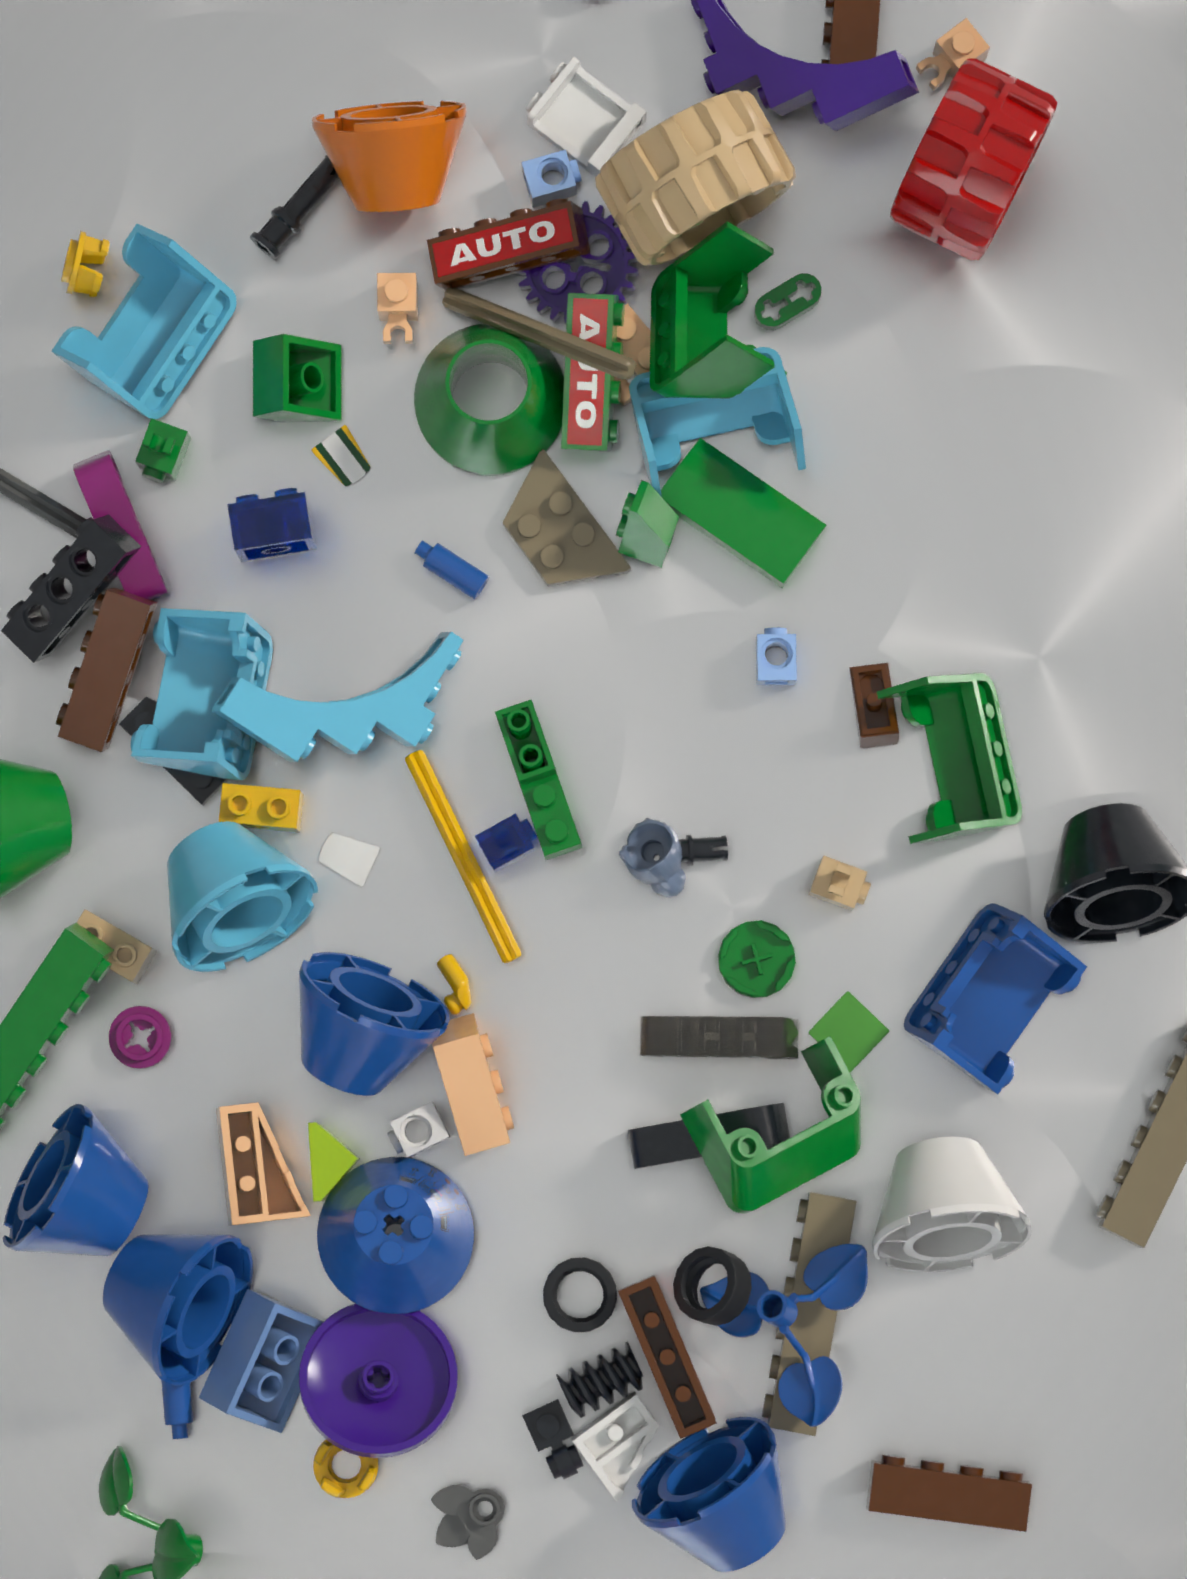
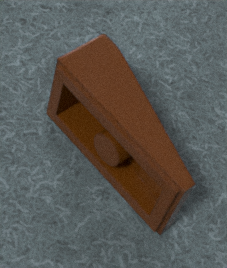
M888 663L849 667L860 748L897 744L899 742V728L894 698L878 699L877 691L892 687Z

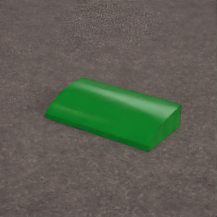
M702 438L697 441L661 489L662 498L681 519L781 588L787 583L827 526Z

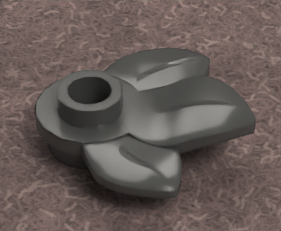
M459 1484L443 1488L431 1498L436 1508L446 1514L437 1529L436 1543L438 1545L458 1547L468 1544V1548L476 1560L492 1551L497 1542L496 1525L502 1520L505 1512L504 1501L496 1491L483 1488L474 1492ZM482 1501L490 1502L493 1507L492 1513L487 1516L481 1515L478 1511V1504Z

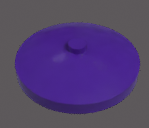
M357 1304L347 1306L331 1315L316 1329L305 1347L300 1363V1395L309 1420L327 1441L348 1453L362 1457L387 1458L398 1456L426 1443L447 1420L457 1392L458 1374L453 1349L438 1325L420 1311L408 1314H388L367 1310Z

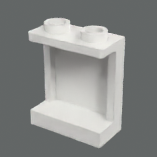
M573 57L568 64L562 62L554 70L549 79L552 84L546 92L542 94L539 91L531 99L526 107V110L529 112L527 124L561 151L566 149L567 156L573 160L576 159L579 165L596 177L600 173V168L623 147L628 145L646 122L647 111L636 102L631 106L581 68L580 61Z

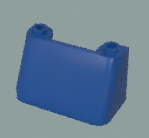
M991 903L981 909L913 1004L905 1017L904 1029L985 1088L998 1095L1002 1088L1011 1082L1014 1076V1061L1007 1055L1009 1050L1049 993L1061 995L1073 991L1080 983L1081 975L1087 966L1025 916L998 904Z

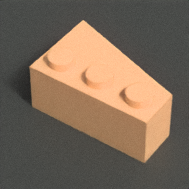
M474 1013L451 1019L445 1032L432 1043L464 1155L467 1156L510 1143L508 1130L514 1129V1124L509 1107L501 1108L497 1094L503 1093L504 1090L498 1069L490 1071L487 1058L493 1056L487 1033L480 1035Z
M259 1102L216 1108L228 1225L311 1216L296 1187L295 1180L284 1161Z

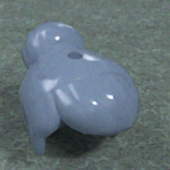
M646 818L644 821L637 823L629 833L627 845L623 846L622 850L619 851V857L630 873L636 879L646 884H651L656 894L669 898L677 896L684 889L686 880L685 872L681 868L682 847L677 833L665 822ZM659 855V860L655 861L654 857Z

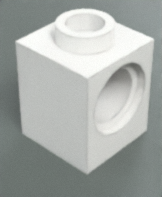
M433 1101L391 1121L390 1124L393 1130L387 1133L396 1153L399 1154L404 1151L407 1158L451 1137ZM414 1120L423 1121L428 1128L427 1137L419 1143L411 1142L406 1136V1128Z

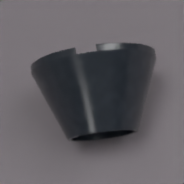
M1126 803L1106 804L1087 809L1072 817L1065 824L1044 908L1047 928L1053 934L1076 942H1116V934L1139 930L1140 937L1165 929L1187 916V864L1145 809Z

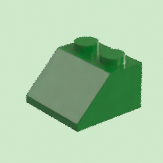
M287 334L254 340L253 417L281 422L341 421V345Z

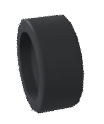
M710 1246L695 1249L683 1259L677 1268L673 1282L674 1298L679 1309L689 1318L715 1326L726 1324L738 1317L747 1305L752 1289L751 1274L745 1262L735 1254ZM722 1264L727 1271L728 1283L725 1294L712 1308H703L698 1301L697 1293L700 1278L712 1265Z
M586 1257L570 1258L558 1264L548 1275L543 1288L544 1306L549 1317L561 1328L572 1332H590L602 1326L612 1315L617 1302L616 1284L611 1273L600 1262ZM584 1271L592 1274L599 1280L603 1288V1301L600 1308L593 1315L586 1318H575L567 1315L560 1308L557 1301V1289L560 1282L566 1275L573 1272Z

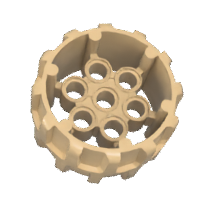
M738 89L699 102L646 131L610 158L600 168V173L595 177L598 192L637 261L648 267L680 258L727 221L736 227L741 226L779 199L793 185L796 174L792 162L754 95L748 91L741 92Z

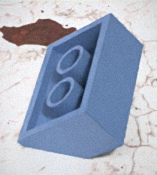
M247 1289L199 1398L226 1414L282 1433L300 1393L299 1370L303 1352L313 1333L324 1321L276 1299Z

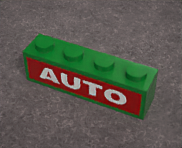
M568 293L566 332L623 355V343L616 341L617 326L624 325V303H618L619 295ZM566 356L561 449L612 450V443H618L619 420L613 419L614 404H620L621 381H615V376Z

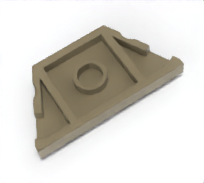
M543 449L539 452L502 522L507 532L548 587L566 584L570 581H585L618 573L619 575L627 574L631 571L630 565L621 553H618L619 550Z

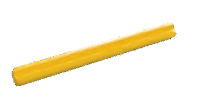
M418 750L405 757V762L502 962L510 963L521 956V951L424 751Z

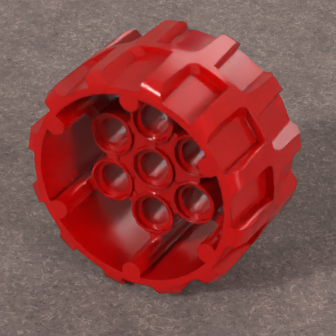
M968 58L965 60L950 83L915 152L892 204L890 218L894 223L969 260H980L993 240L1055 114L1057 101L1053 95L978 59Z

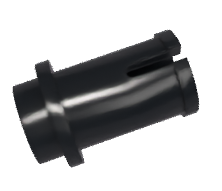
M686 835V839H679L682 847L681 862H687L688 866H693V862L728 860V850H711L712 847L728 846L726 836L692 838L691 835Z

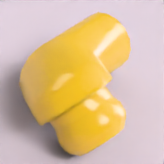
M448 954L437 962V967L453 990L452 994L445 996L444 1003L451 1014L457 1015L461 1010H467L472 1003L469 981L452 954Z

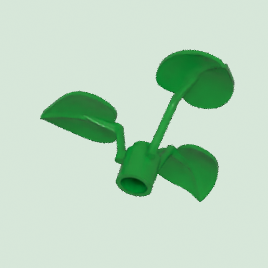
M117 1446L109 1456L101 1473L99 1482L101 1507L108 1516H115L119 1511L121 1516L156 1530L155 1556L153 1563L125 1569L121 1573L116 1564H109L102 1571L99 1579H128L130 1576L152 1571L154 1579H181L192 1567L197 1566L201 1561L203 1553L201 1537L197 1534H185L181 1524L176 1519H166L162 1524H159L128 1510L126 1504L130 1502L133 1495V1478L122 1446Z

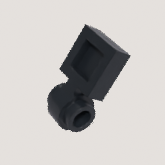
M559 1399L522 1415L538 1452L550 1446L552 1447V1455L545 1458L554 1478L557 1479L562 1476L563 1479L577 1474V1469L584 1465L575 1445L567 1447L562 1442L574 1436V1433Z

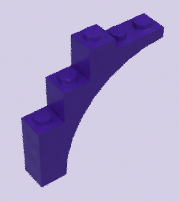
M691 0L696 15L699 19L703 18L708 31L704 32V38L711 52L715 53L703 59L707 72L703 73L704 80L712 94L720 95L738 89L741 92H749L757 88L766 109L770 108L780 116H784L816 100V102L812 103V108L819 123H825L834 131H838L919 93L906 58L897 50L868 60L850 63H807L781 56L761 46L745 33L729 13L723 0Z

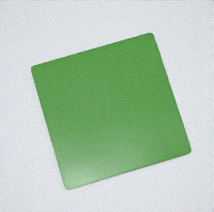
M847 991L808 1033L817 1042L831 1036L849 1072H852L889 1033V1029Z

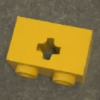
M222 783L219 822H236L244 828L300 833L304 794L301 790Z

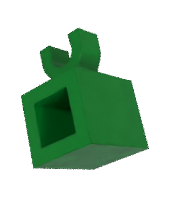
M151 418L135 460L138 467L143 469L142 475L161 483L164 482L165 478L176 481L191 441L188 431Z

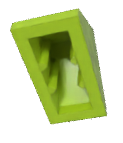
M317 1122L308 1123L313 1202L324 1201L360 1158Z

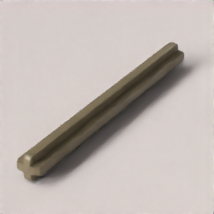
M448 288L444 292L445 296L442 304L445 308L622 380L631 379L634 375L636 363L629 357L458 288Z

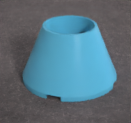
M225 821L205 826L183 839L171 852L167 861L173 952L182 966L199 972L226 969L225 962L244 957L245 961L249 962L282 943L302 925L314 908L311 899L313 893H318L317 883L307 869L236 822Z

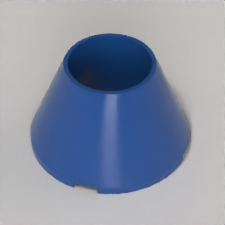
M321 952L312 954L310 961L303 960L299 970L302 1064L310 1074L333 1088L355 1095H376L445 1032L450 1021L446 1007L427 988L411 979L409 985L389 975L392 968L380 963L343 953Z
M75 1104L65 1110L52 1124V1127L58 1130L47 1145L39 1142L17 1182L3 1224L10 1228L9 1237L6 1235L3 1237L4 1245L12 1250L110 1256L126 1241L140 1217L148 1194L149 1183L147 1178L94 1113L82 1104Z
M139 1235L129 1241L115 1258L103 1289L104 1309L162 1381L173 1386L186 1385L200 1377L215 1362L222 1347L220 1342L230 1324H232L247 1289H251L253 1275L252 1255L250 1249L242 1245L241 1239L232 1235Z
M754 1417L727 1419V1427L711 1433L705 1428L676 1443L663 1453L643 1474L637 1484L640 1490L637 1500L635 1498L632 1499V1509L641 1523L719 1572L739 1570L758 1561L777 1545L786 1528L776 1438L765 1421Z

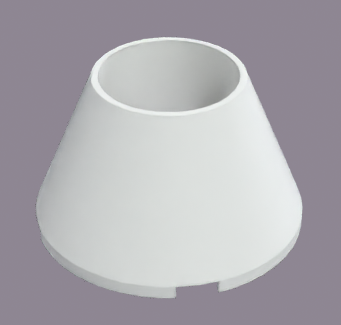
M938 1137L909 1145L896 1156L872 1247L875 1258L880 1259V1256L886 1258V1265L891 1268L913 1272L951 1271L973 1267L972 1259L992 1254L993 1260H998L1015 1252L1030 1239L1032 1230L1029 1218L980 1143L965 1137Z

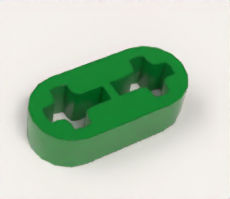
M801 273L762 295L757 300L754 309L756 323L765 330L774 331L813 309L821 297L822 287L819 280L811 274ZM798 284H802L805 288L809 286L813 288L810 294L811 300L807 301L804 297H799L791 302L790 298L797 293ZM783 302L786 306L778 311V320L774 321L771 316L766 318L762 316L765 312V304L769 303L771 307H776Z

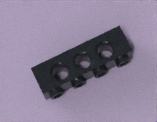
M109 514L96 519L90 517L85 520L75 532L78 536L71 546L66 545L54 556L52 562L55 566L48 574H41L31 584L29 590L32 593L26 601H19L7 613L6 617L9 621L2 628L1 632L33 663L49 657L96 602L98 595L106 590L141 548ZM88 550L95 556V567L88 562ZM65 578L72 584V594L68 593L64 587ZM42 606L49 612V622L42 616Z

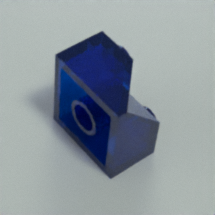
M286 488L275 491V497L259 499L257 494L243 495L236 498V503L227 504L234 550L241 562L317 550L308 499L305 492L298 493L297 488Z

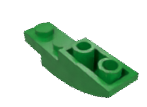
M532 700L495 711L545 860L583 848Z

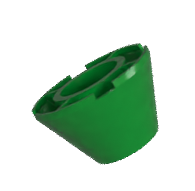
M485 323L465 327L443 339L430 352L422 364L414 391L417 422L430 447L452 466L485 476L513 473L533 464L539 452L543 449L547 452L559 436L563 417L564 375L554 355L544 347ZM494 362L512 368L522 377L527 386L525 397L518 408L501 419L480 420L473 418L463 412L453 399V392L460 377L470 368L482 363Z
M0 759L1 899L68 855L72 844L70 809L65 790L57 774L50 770Z

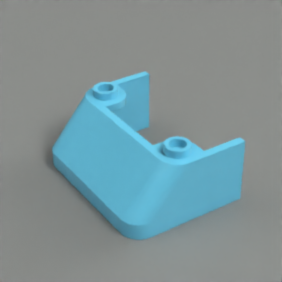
M767 347L754 348L755 351L773 360L774 368L745 388L742 393L729 399L666 398L650 388V372L639 374L631 381L629 385L630 398L645 468L650 485L660 496L661 489L658 471L672 468L679 462L681 458L680 442L754 426L757 438L765 444L779 445L790 442L798 470L806 469L802 428L778 352Z

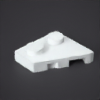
M634 1391L574 1435L571 1440L617 1502L622 1498L625 1492L624 1488L633 1470L637 1469L643 1457V1451L647 1444L651 1442L659 1425Z

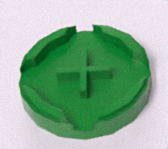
M762 920L745 922L733 928L723 939L718 953L719 971L725 983L737 994L750 998L768 997L780 991L791 979L796 964L794 947L788 935L778 926Z

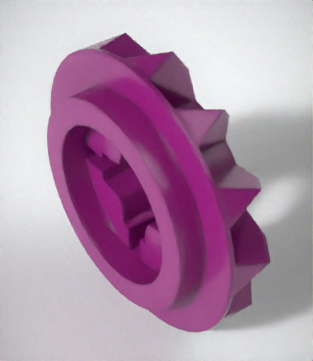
M134 1006L122 1011L112 1022L109 1030V1045L112 1053L121 1063L132 1068L143 1069L158 1064L169 1052L172 1034L167 1020L158 1011L146 1006ZM131 1023L142 1031L155 1028V1030L150 1032L151 1035L147 1037L149 1052L140 1044L126 1047L130 1040L134 1038Z

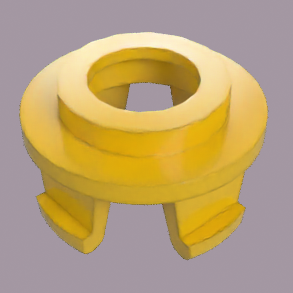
M80 231L78 241L70 239L61 282L68 283L66 293L78 292L89 294V297L97 296L103 275L80 265V263L104 264L110 247L108 240L103 239L101 241L86 236V232Z
M324 1440L318 1447L313 1461L314 1475L321 1489L337 1498L356 1497L368 1490L378 1473V1458L359 1456L361 1461L359 1473L351 1479H343L338 1477L332 1469L333 1458L342 1449Z

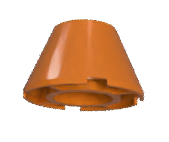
M424 101L374 104L335 110V118L324 119V114H319L312 118V127L356 210L363 212L403 211L428 207L440 202L467 111L464 103L453 101H440L439 107L424 105Z

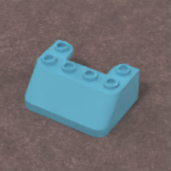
M136 224L124 242L122 256L124 262L138 273L139 277L98 338L82 327H71L62 334L51 352L88 381L133 410L150 419H159L170 410L236 309L237 300L232 289L173 239L140 224Z

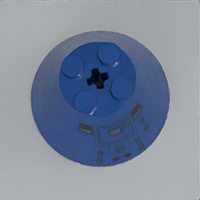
M387 1157L360 1165L346 1174L326 1198L319 1216L317 1244L322 1265L329 1279L350 1301L374 1312L408 1314L437 1303L458 1284L471 1259L474 1244V1226L471 1211L465 1197L457 1185L442 1171L416 1159ZM399 1224L403 1233L399 1236L394 1232L386 1235L385 1231L390 1225Z

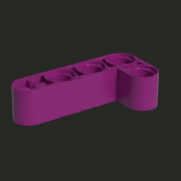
M110 450L73 464L76 479L93 519L109 514L141 546L118 574L124 591L149 600L168 593Z

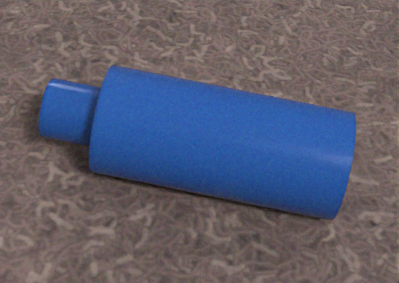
M422 540L414 552L425 560L423 567L474 600L480 595L490 578L489 575L439 543L432 547Z
M161 1380L165 1425L172 1426L173 1439L188 1438L187 1423L194 1422L190 1383L182 1386H173Z

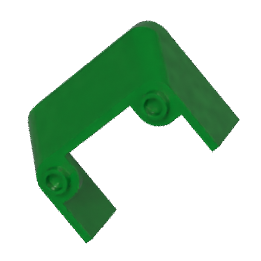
M727 221L658 275L651 290L650 388L666 398L729 399L742 393L745 388L774 368L773 360L727 335V312L744 302L748 295V273L774 254L772 247Z
M974 673L926 676L877 691L878 699L901 697V711L904 718L913 726H925L941 801L932 803L928 808L926 825L929 831L908 836L910 844L946 840L999 829L1020 822L1022 804L996 688L988 675Z
M831 1036L801 1051L822 1091V1105L829 1117L776 1146L767 1149L761 1136L750 1128H740L726 1134L708 1099L680 1114L723 1199L734 1212L745 1214L754 1211L853 1158L859 1152L861 1146L860 1092Z

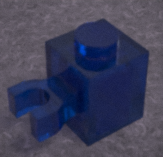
M515 813L477 834L475 839L494 873L534 852L535 847L532 841L538 839L528 819L520 821Z

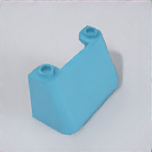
M161 608L159 620L154 625L153 639L158 644L160 650L166 655L153 724H142L133 733L131 738V756L141 763L228 780L243 781L250 772L256 740L211 710L231 678H242L266 691L273 654L271 636L246 613Z

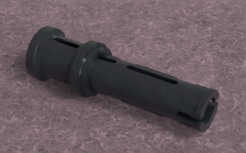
M327 155L283 207L278 206L271 211L272 217L258 233L253 232L250 239L271 258L277 259L279 257V249L292 234L297 235L301 231L302 225L300 222L339 178Z

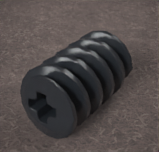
M628 1341L625 1342L626 1355L624 1356L615 1347L611 1349V1362H608L599 1354L596 1356L597 1368L595 1369L587 1361L582 1362L583 1374L579 1375L571 1367L568 1369L569 1381L567 1382L556 1374L571 1409L580 1418L585 1416V1403L595 1411L600 1409V1396L609 1404L614 1403L613 1390L618 1391L625 1398L628 1396L629 1383L638 1391L643 1389L642 1377L644 1376Z

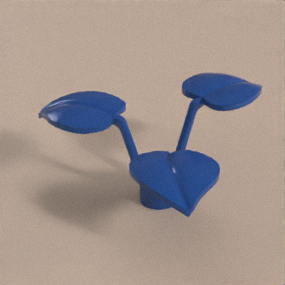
M842 1244L831 1247L817 1254L808 1263L803 1274V1280L806 1286L814 1291L811 1294L797 1295L792 1293L787 1297L779 1291L769 1290L763 1278L750 1272L752 1289L747 1305L734 1320L718 1325L729 1335L738 1338L755 1335L760 1330L762 1319L779 1328L780 1332L785 1335L803 1360V1363L790 1365L782 1373L778 1385L779 1397L784 1407L791 1414L804 1421L810 1427H816L823 1423L835 1410L842 1393V1375L836 1363L829 1357L821 1356L810 1361L808 1353L790 1331L789 1326L797 1318L798 1308L796 1304L799 1302H813L820 1297L822 1304L834 1311L846 1310L859 1302L865 1293L868 1282L867 1250L859 1244ZM727 1277L700 1289L703 1303L707 1309L716 1305L725 1294L728 1283Z

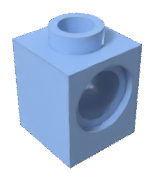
M566 149L521 162L522 173L532 207L544 205L555 199H565L577 195L576 183L581 182L582 179L576 159L569 161ZM556 170L563 175V180L556 185H549L543 181L542 177L546 172Z
M765 628L764 634H757L756 685H795L797 681L796 634H787V628ZM774 646L782 648L786 652L787 660L781 665L770 664L765 657L767 649Z

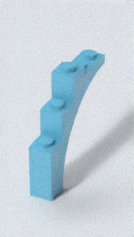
M441 632L425 654L402 675L374 691L346 700L329 702L294 700L267 692L242 678H231L211 711L289 762H298L300 757L305 759L310 754L316 744V739L313 738L315 733L347 754H357L359 750L363 752L375 736V732L372 730L374 726L404 746L416 747L417 743L422 744L426 741L434 727L430 722L434 718L435 713L423 705L425 702L430 703L438 694L441 688V683L438 681L446 669L448 671L451 670L459 660L462 653L459 647L464 640L453 632Z

